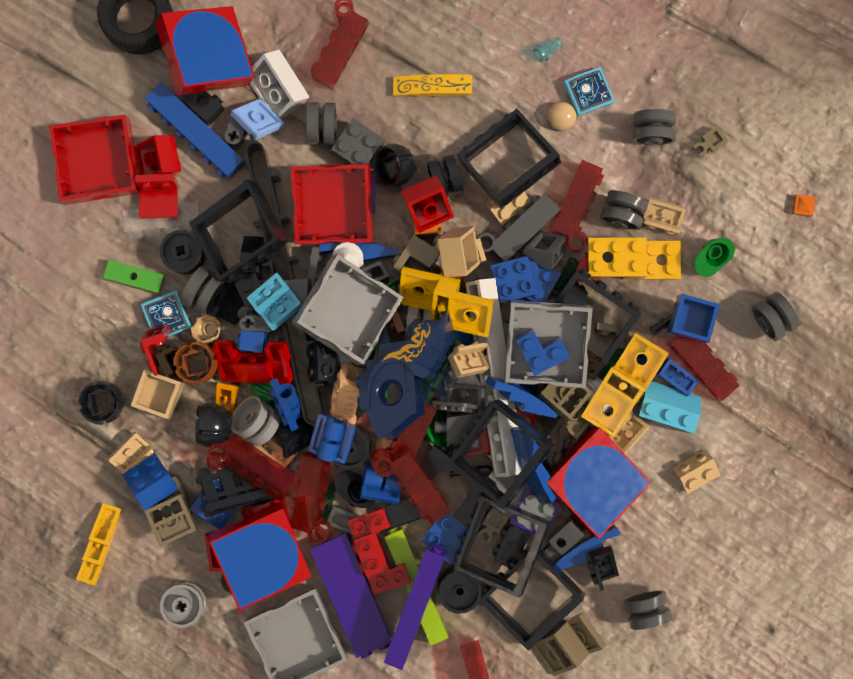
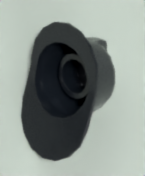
M344 470L336 476L335 489L351 506L368 508L376 502L360 498L362 476L358 473Z

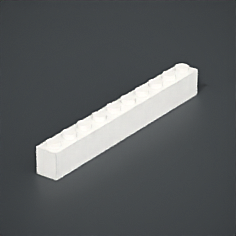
M492 278L466 282L467 294L494 300L488 338L473 334L474 342H479V344L487 342L488 344L483 353L491 369L479 374L481 386H486L484 408L490 401L493 402L500 399L516 412L514 401L508 400L500 394L501 390L493 389L486 383L488 375L505 380L506 344L496 280ZM470 312V317L475 318V313ZM499 411L487 425L495 477H510L518 475L522 471L511 429L518 426Z

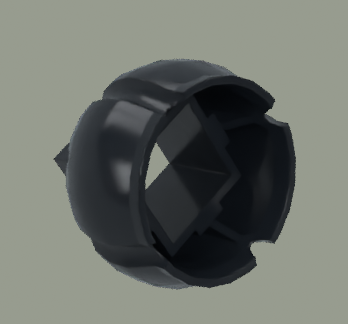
M397 143L387 144L377 149L371 160V170L376 172L374 176L376 181L383 186L391 188L406 184L413 177L414 172L417 171L410 149ZM396 158H399L400 160V169L397 164Z
M102 380L98 381L97 384L92 382L85 386L80 393L78 405H81L80 413L87 421L93 424L104 425L105 422L111 423L120 416L123 410L122 392L111 382ZM109 392L113 410L98 413L95 395Z
M215 403L198 405L196 416L199 419L195 422L196 445L215 447L224 441H229L231 425L229 410Z

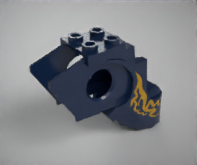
M442 311L439 320L423 321L421 318L414 319L406 328L409 340L379 344L380 358L367 360L366 371L359 372V377H356V386L359 389L358 407L360 410L366 411L378 439L386 437L387 440H393L418 418L425 415L422 378L431 381L437 375L435 372L442 367V363L448 358L446 354L452 348L453 326L448 311ZM397 382L401 387L402 394L399 401L390 405L386 401V390L390 384Z

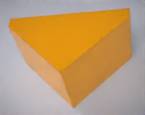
M217 383L216 404L229 410L231 416L237 406L240 387Z

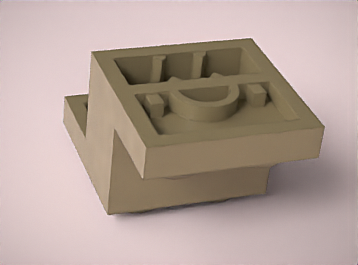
M438 234L432 246L413 235L412 239L408 237L403 245L404 251L401 255L397 254L392 262L393 271L400 276L402 268L406 267L411 260L430 272L440 257L437 242L438 238L442 235Z
M548 384L538 395L558 414L556 418L546 417L573 441L577 440L590 424L589 421L581 417L588 406L586 400L592 394L587 387H563Z
M178 475L172 477L178 490L144 511L160 547L198 530L190 514L191 510L189 507L191 503Z
M580 613L559 622L533 648L551 674L556 676L577 668L589 654L603 649L606 643L586 615Z

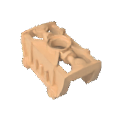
M349 363L342 364L337 375L338 379L333 388L330 403L332 408H330L329 412L330 417L355 425L357 417L355 414L358 408L357 398L359 397L356 377H359V372L365 371L364 369Z

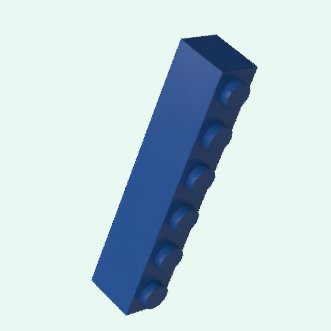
M161 82L145 97L148 102L146 106L154 114L158 111L162 115L160 119L168 127L173 125L176 128L174 132L181 139L185 137L189 140L188 145L195 152L199 150L203 154L202 158L209 165L213 163L217 167L215 171L223 178L227 176L231 179L246 164L230 146Z

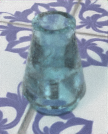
M556 37L538 44L534 49L535 57L540 62L548 61L563 46L561 40Z

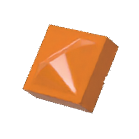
M796 194L792 214L812 217L816 197Z

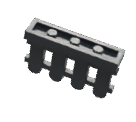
M256 455L253 459L254 464L248 465L245 459L240 458L236 461L235 468L231 470L226 463H220L215 474H211L208 468H201L195 481L196 484H201L204 494L201 497L202 503H207L203 509L205 518L279 498L283 490L281 484L275 486L277 479L272 478L268 467L270 466L269 463ZM256 469L260 482L254 483L251 470ZM238 474L242 487H235L232 475ZM213 480H220L222 492L217 493Z

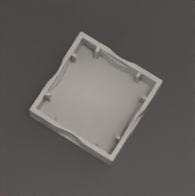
M339 254L331 256L291 324L354 364L365 365L379 340L383 328L391 320L403 296L383 283L370 278L360 268Z
M510 300L505 382L520 384L547 383L563 387L586 388L587 346L591 333L593 308L590 305ZM533 328L541 345L560 337L570 358L534 376L515 337Z
M317 586L251 616L243 622L255 649L262 658L264 669L269 679H307L310 676L326 672L348 661V653Z

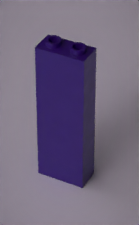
M343 533L311 547L310 551L355 657L361 656L363 659L372 655V651L378 648L380 651L388 648L392 641L391 634L365 573L362 574L360 570V561L353 551L348 533Z
M437 543L428 545L383 663L400 670L403 669L448 552L444 550V546Z

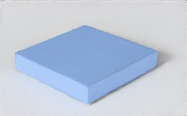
M261 99L232 110L230 114L249 134L253 135L255 140L282 129L285 124Z

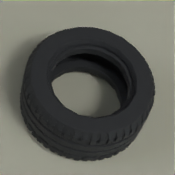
M100 0L98 2L97 18L99 26L115 47L123 52L136 55L151 53L153 50L155 51L161 47L155 22L161 13L173 12L169 0H147L155 7V17L152 24L146 30L139 33L124 32L119 29L117 24V15L120 8L130 0Z

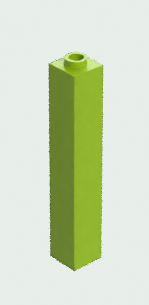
M398 527L388 530L384 538L395 564L399 565L405 562L406 571L411 579V583L405 585L409 594L419 565L403 528L398 529ZM431 596L421 624L432 646L449 637Z

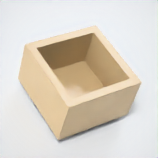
M474 226L451 228L438 238L437 249L441 255L440 266L444 272V277L467 276L480 264Z
M144 369L131 406L166 419H172L185 383L162 374L154 376L153 371Z

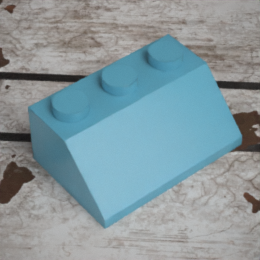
M651 381L639 401L635 415L671 428L695 434L700 418L702 397L691 393L689 396H686L675 388Z

